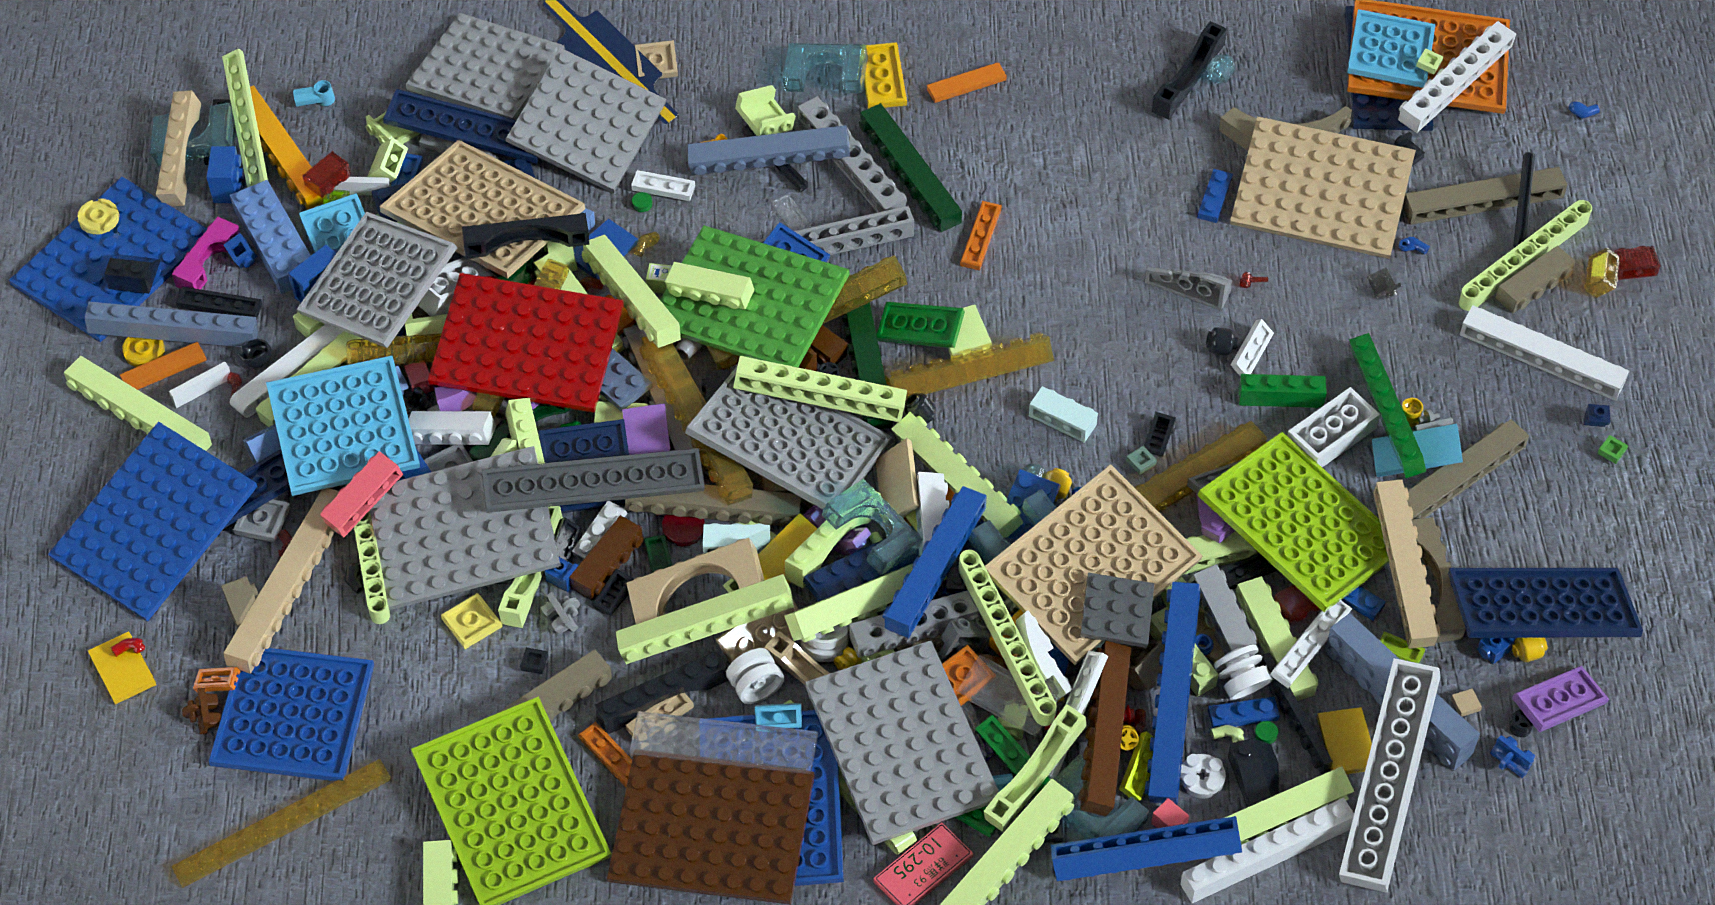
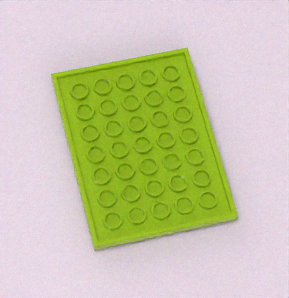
M1283 432L1200 489L1197 494L1200 499L1324 613L1389 564L1379 518Z
M539 696L411 749L479 905H501L612 857V853Z

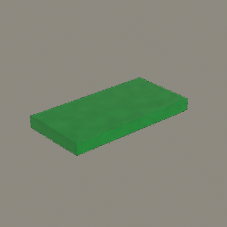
M886 302L876 334L877 340L955 348L965 311L963 308Z

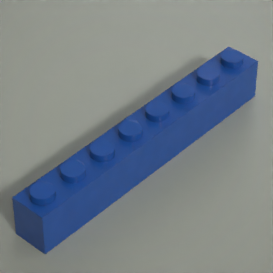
M962 486L959 493L956 492L954 494L950 508H946L942 515L940 525L937 524L934 527L931 540L925 542L922 555L916 557L912 567L913 570L904 577L901 590L898 589L895 592L892 605L886 607L883 613L885 629L908 639L910 638L985 511L987 495Z
M1232 816L1051 845L1056 880L1068 881L1101 874L1242 853L1237 817Z

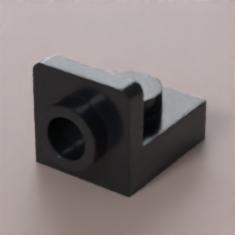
M1407 132L1404 135H1400L1394 144L1395 146L1416 150L1412 163L1413 166L1424 158L1425 152L1411 141L1412 133Z

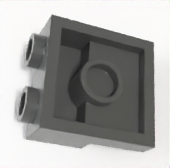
M959 618L958 621H950L941 636L944 642L943 647L938 653L941 663H944L967 644L977 655L978 653H983L992 636L984 620L978 618L976 621H967L964 618Z

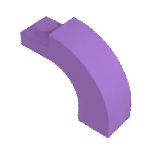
M443 386L435 388L440 411H462L475 403L483 394Z
M813 505L802 516L818 529L832 514ZM867 527L853 528L837 542L832 550L849 556L866 544V539L871 533Z

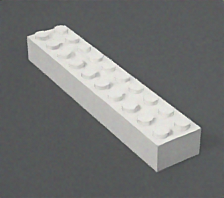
M1393 659L1339 873L1340 880L1343 883L1385 893L1388 891L1439 685L1440 671L1438 667Z

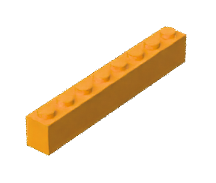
M250 86L262 151L268 153L269 161L273 166H277L280 177L287 180L286 184L289 190L296 193L295 196L300 205L303 204L309 210L329 201L326 186L255 86Z

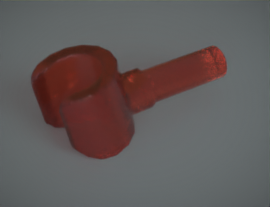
M1245 272L1242 274L1239 286L1249 288L1251 282H1268V277H1255L1249 272Z
M230 372L227 377V383L232 385L231 397L242 384L240 375Z

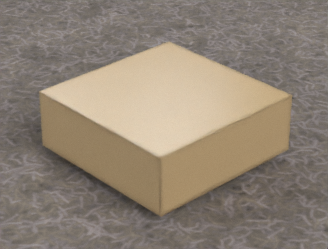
M1473 689L1451 696V700L1461 717L1479 712L1482 709Z

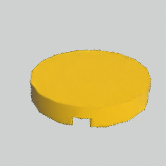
M128 337L122 345V353L127 363L138 367L162 357L165 353V345L163 340Z

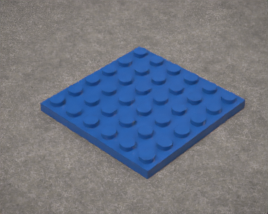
M274 648L265 649L259 665L254 667L251 674L240 671V674L236 675L238 681L234 683L236 686L235 690H229L209 758L210 766L344 782L374 669V661Z

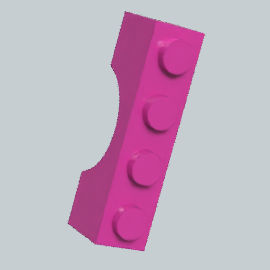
M217 217L208 226L203 236L198 238L191 251L186 253L179 266H176L173 270L172 276L175 286L180 289L182 286L202 289L208 281L205 270L202 267L204 262L213 254L228 252L224 244L240 233L239 226Z

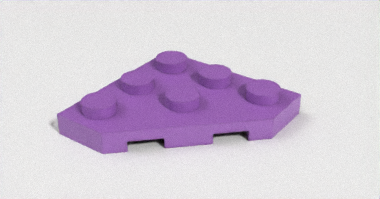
M1196 494L1202 535L1218 543L1222 542L1234 533L1235 530Z

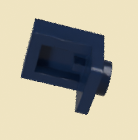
M1588 404L1583 418L1584 425L1598 427L1609 425L1610 406Z

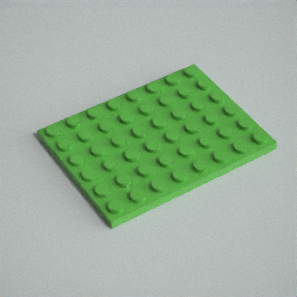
M703 225L682 263L750 277L754 292L746 310L740 308L732 309L721 304L714 305L702 300L695 301L683 296L676 297L669 293L668 288L665 290L660 301L679 322L680 337L738 356L798 368L848 279L850 272L847 268Z

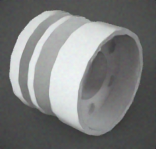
M1256 645L1235 649L1214 663L1216 671L1223 670L1218 675L1220 679L1231 678L1224 685L1230 700H1236L1252 694L1273 680L1267 666L1255 667L1262 660L1261 655H1255L1258 652Z

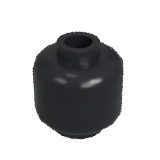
M1214 327L1212 331H1208L1206 347L1209 348L1211 353L1227 356L1230 355L1232 349L1236 350L1238 337H1234L1233 330Z
M914 393L906 399L904 411L906 415L911 412L915 417L920 416L926 423H929L934 418L936 406L927 395Z

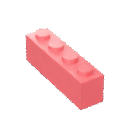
M380 451L375 456H372L368 460L367 465L353 476L352 481L338 492L331 503H328L323 508L320 516L324 522L342 537H345L401 478L403 473L399 466Z

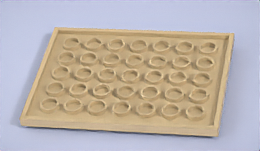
M1257 116L1230 224L1390 259L1416 150Z
M459 140L380 206V212L413 229L454 243L457 246L456 252L465 256L462 235L463 226L580 214L585 210V203ZM526 240L515 242L493 251L486 257L469 259L508 279L549 241Z
M1109 465L985 565V568L992 581L1023 613L1029 611L1036 618L1043 633L1076 665L1087 655L1088 651L1094 650L1103 642L1102 640L1080 637L1088 572L1155 583L1154 600L1172 585V582L1178 580L1196 565L1203 556L1112 465Z

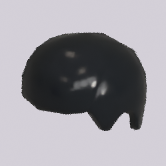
M257 338L242 345L241 353H238V356L247 367L260 368L269 361L271 347L265 340Z

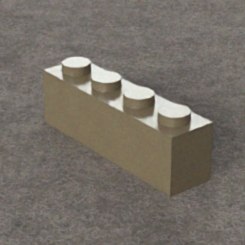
M1557 245L1499 285L1496 299L1512 313L1519 309L1523 310L1528 306L1529 302L1539 299L1546 290L1553 289L1559 281L1569 278L1573 273L1575 260Z

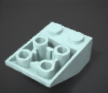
M739 523L732 525L704 524L703 554L714 551L718 547L735 543L739 539L746 538L751 539L759 554L770 543V525L760 523L754 525H742Z

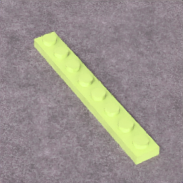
M236 49L222 56L248 188L268 180L244 54L240 49Z

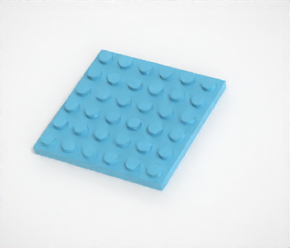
M393 356L266 382L292 496L350 483L353 476L360 472L367 465L368 460L379 451L396 463L401 472L420 468Z

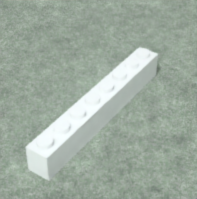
M1476 306L1471 307L1462 324L1460 336L1615 401L1629 373V370L1621 366L1614 365L1602 358L1590 355L1580 349L1571 347L1561 341L1547 337L1542 333L1535 332L1523 325L1516 324Z
M1344 798L1339 799L1242 844V853L1216 856L1184 871L1180 885L1191 903H1195L1349 831L1354 812Z

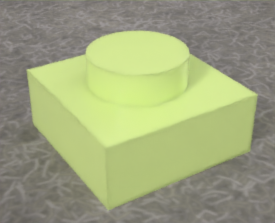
M1425 49L1416 67L1434 75L1443 60V56Z

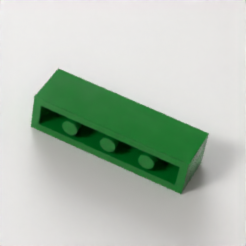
M1241 374L1238 387L1239 406L1321 408L1324 406L1327 394L1326 376Z

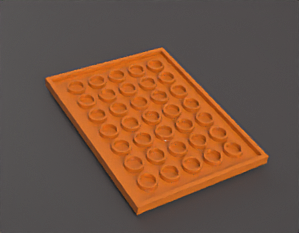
M1355 0L1351 46L1358 9L1435 24L1432 52L1443 56V60L1434 75L1428 72V81L1429 79L1433 80L1441 68L1445 69L1452 58H1457L1465 47L1468 48L1477 36L1483 35L1488 26H1493L1499 21L1510 29V19L1376 0ZM1509 50L1447 106L1505 114ZM1348 73L1347 92L1410 100L1417 90L1423 89L1421 87Z

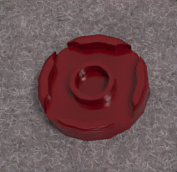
M666 514L662 521L663 534H665L667 541L675 543L676 546H691L701 539L705 521L696 517H678Z

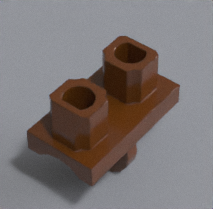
M198 688V696L194 701L189 700L187 702V706L182 709V716L189 718L191 723L197 721L199 734H206L208 728L219 727L221 721L219 712L208 711V709H217L218 697L217 694L206 693L205 688Z

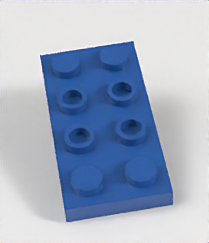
M1022 469L1019 470L1006 502L1009 505L1014 504L1021 511L1019 516L1023 524L1007 538L1018 540L1049 514L1060 489V484ZM994 530L992 531L991 535L999 536Z

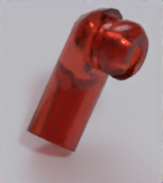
M585 277L579 281L585 291L590 288L602 290L604 286L600 279Z

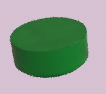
M639 192L633 196L632 206L636 211L646 212L652 208L653 203L650 194Z
M1262 721L1256 726L1255 738L1269 744L1276 741L1278 728L1274 723Z

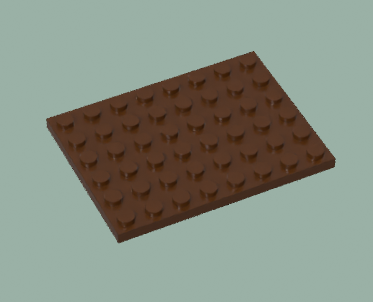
M634 751L607 881L791 905L815 778L814 772Z

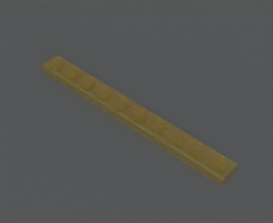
M378 759L345 776L343 780H337L172 865V870L181 887L184 888L391 780L390 774L381 759Z

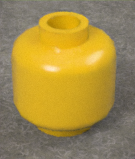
M1058 468L1047 471L1044 478L1060 484V489L1054 502H1057L1058 499H1065L1072 484L1069 473Z
M1515 638V643L1512 645L1514 656L1516 658L1519 657L1525 663L1542 658L1545 651H1547L1545 638Z

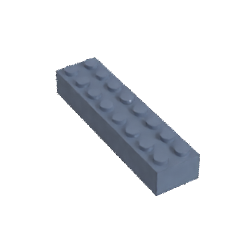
M1349 613L1330 627L1325 651L1332 660H1336L1342 666L1345 673L1353 676L1361 688L1369 691L1374 696L1376 702L1382 705L1393 659L1399 658ZM1436 693L1424 746L1427 750L1435 753L1443 765L1448 766L1454 771L1473 756L1480 733Z

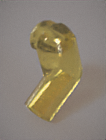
M657 232L642 235L633 251L634 254L639 257L643 256L646 248L658 243L660 235Z

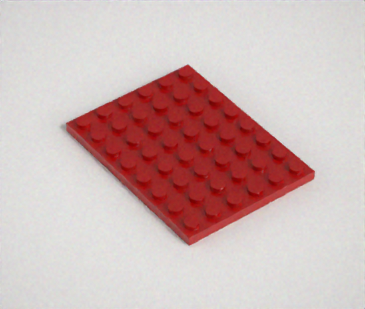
M460 273L428 377V383L513 399L530 398V402L595 413L624 302L619 299Z

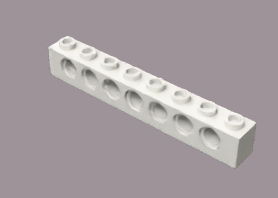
M1499 21L1493 26H1488L1483 35L1477 36L1468 48L1465 47L1457 58H1452L1445 69L1441 68L1433 80L1429 79L1422 90H1417L1408 102H1403L1399 108L1400 115L1398 120L1418 133L1512 47L1516 33Z

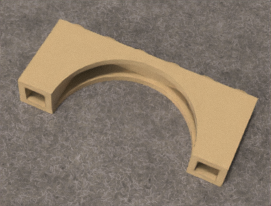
M739 539L730 545L718 547L714 551L699 554L687 561L677 562L673 566L656 570L654 573L637 577L633 581L627 582L635 623L639 624L664 615L666 605L676 589L687 580L701 574L717 573L728 576L738 583L739 589L764 581L758 553L751 539Z

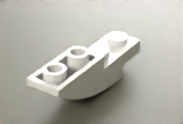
M1026 611L1016 620V627L1048 689L1058 701L1073 689L1068 679L1063 676L1057 667L1055 660L1048 654L1054 648L1050 639L1043 633L1036 618L1029 611Z

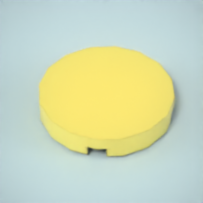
M98 199V201L94 202L93 200L88 201L78 211V222L81 229L86 233L94 235L109 232L119 221V212L116 205L106 199Z

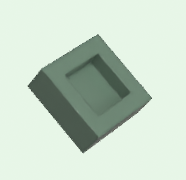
M1144 446L1126 457L1127 463L1139 475L1155 466L1157 462L1156 458Z

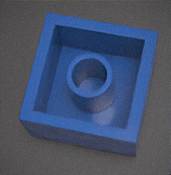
M211 146L207 181L213 203H232L230 195L242 190L241 180H244L245 177L244 169L241 167V155L237 154L236 146Z

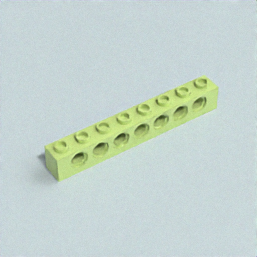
M744 356L739 357L733 386L735 389L900 423L907 390Z

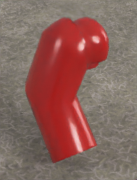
M126 638L110 648L117 657L131 648L138 654L145 650V645L140 638Z

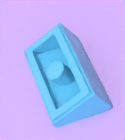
M801 703L756 705V730L802 727Z

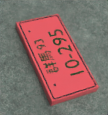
M941 822L874 877L873 882L896 905H916L973 857V852Z

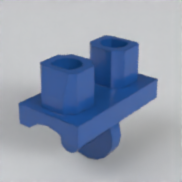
M1501 735L1496 740V744L1490 751V754L1500 761L1498 768L1501 770L1508 767L1521 778L1525 777L1534 762L1535 754L1529 750H1520L1517 747V741L1511 736L1505 738Z

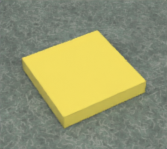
M479 593L441 614V619L464 649L502 628L501 621Z

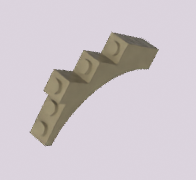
M1345 106L1335 114L1324 119L1296 125L1339 133L1350 125L1352 110ZM1233 107L1221 117L1219 131L1249 151L1257 118Z

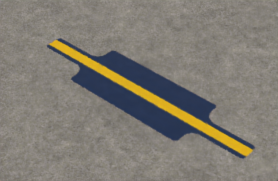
M546 0L543 2V6L565 26L566 32L557 43L564 45L566 51L659 95L654 90V83L662 76V72L638 50L642 73L645 75L639 77L635 46L599 11L596 10L586 17H580L563 0ZM666 102L658 118L664 124H668L678 113Z

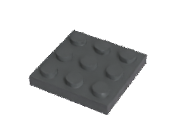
M1088 572L1080 637L1147 648L1155 583Z

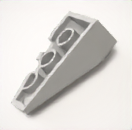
M1148 267L1145 277V283L1218 310H1222L1232 285V280L1214 273Z

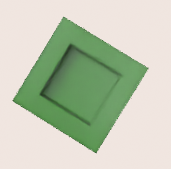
M1609 435L1599 448L1597 454L1617 464L1626 452L1628 445Z

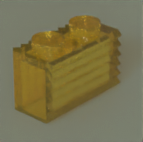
M1604 248V250L1601 249L1598 253L1589 256L1586 268L1585 290L1596 298L1617 288V272H1619L1618 266L1620 262V257L1608 248Z

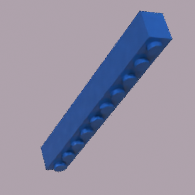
M1172 582V589L1167 590V603H1170L1169 610H1165L1164 623L1168 625L1167 631L1162 633V644L1165 645V651L1160 653L1159 664L1163 666L1162 673H1158L1157 687H1160V695L1156 694L1155 708H1158L1157 716H1153L1152 729L1156 731L1155 738L1151 737L1150 751H1153V758L1148 759L1147 772L1151 773L1150 781H1146L1145 795L1149 796L1150 803L1163 804L1169 798L1176 805L1178 804L1200 602V585L1197 583Z

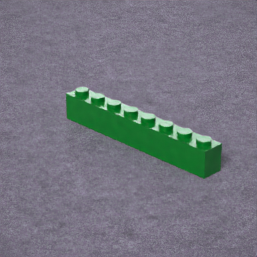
M1366 333L1349 339L1352 355L1373 404L1380 414V420L1405 478L1426 472L1422 452L1370 334Z

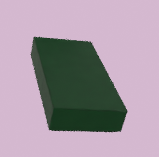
M665 534L643 539L651 573L673 566Z

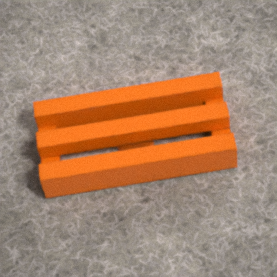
M237 667L199 669L193 689L198 692V688H205V692L235 690L236 686L234 683L238 681L236 675L240 674V670Z

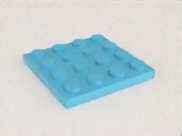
M1358 9L1347 73L1423 88L1427 82L1428 72L1416 67L1425 49L1432 51L1435 24Z

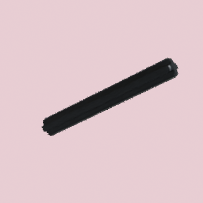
M748 124L743 126L742 133L746 137L756 136ZM790 164L775 165L799 191H804L808 188V182Z
M1525 152L1523 155L1514 248L1526 240L1535 162V154L1531 152Z

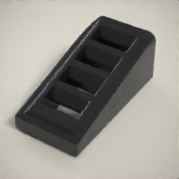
M1155 411L1144 447L1150 453L1164 456L1176 417ZM1157 423L1168 426V429L1157 426ZM1154 430L1165 432L1166 435L1155 433ZM1152 436L1163 439L1164 441L1160 442L1157 440H1153ZM1150 443L1161 446V450L1149 447Z
M616 568L592 605L612 616L629 595L627 582L633 581L634 578ZM620 580L621 582L625 583V585H619L618 581ZM613 587L620 590L619 594L612 590ZM611 594L616 598L615 600H612L609 597H607V595ZM603 600H605L606 602H608V603H610V604H612V605L610 606V608H608L607 606L603 605L601 602H602Z

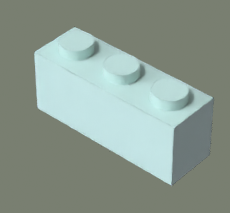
M1043 386L1031 401L1029 407V417L1085 443L1097 425L1098 413L1093 409L1082 406L1073 399L1061 396L1054 390Z

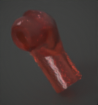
M286 529L278 533V537L283 543L281 550H278L280 557H282L293 539Z
M1137 709L1135 711L1134 728L1138 736H1140L1146 726V711L1144 709Z

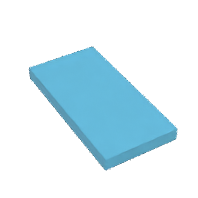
M1457 424L1413 431L1422 452L1426 469L1463 462ZM1388 436L1372 439L1377 477L1403 473Z

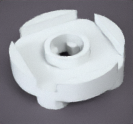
M1207 754L1189 755L1182 764L1180 783L1187 789V793L1193 797L1205 799L1212 797L1213 794L1222 790L1226 778L1222 761ZM1203 772L1206 775H1208V777H1205L1204 780H1201L1200 776L1196 774Z

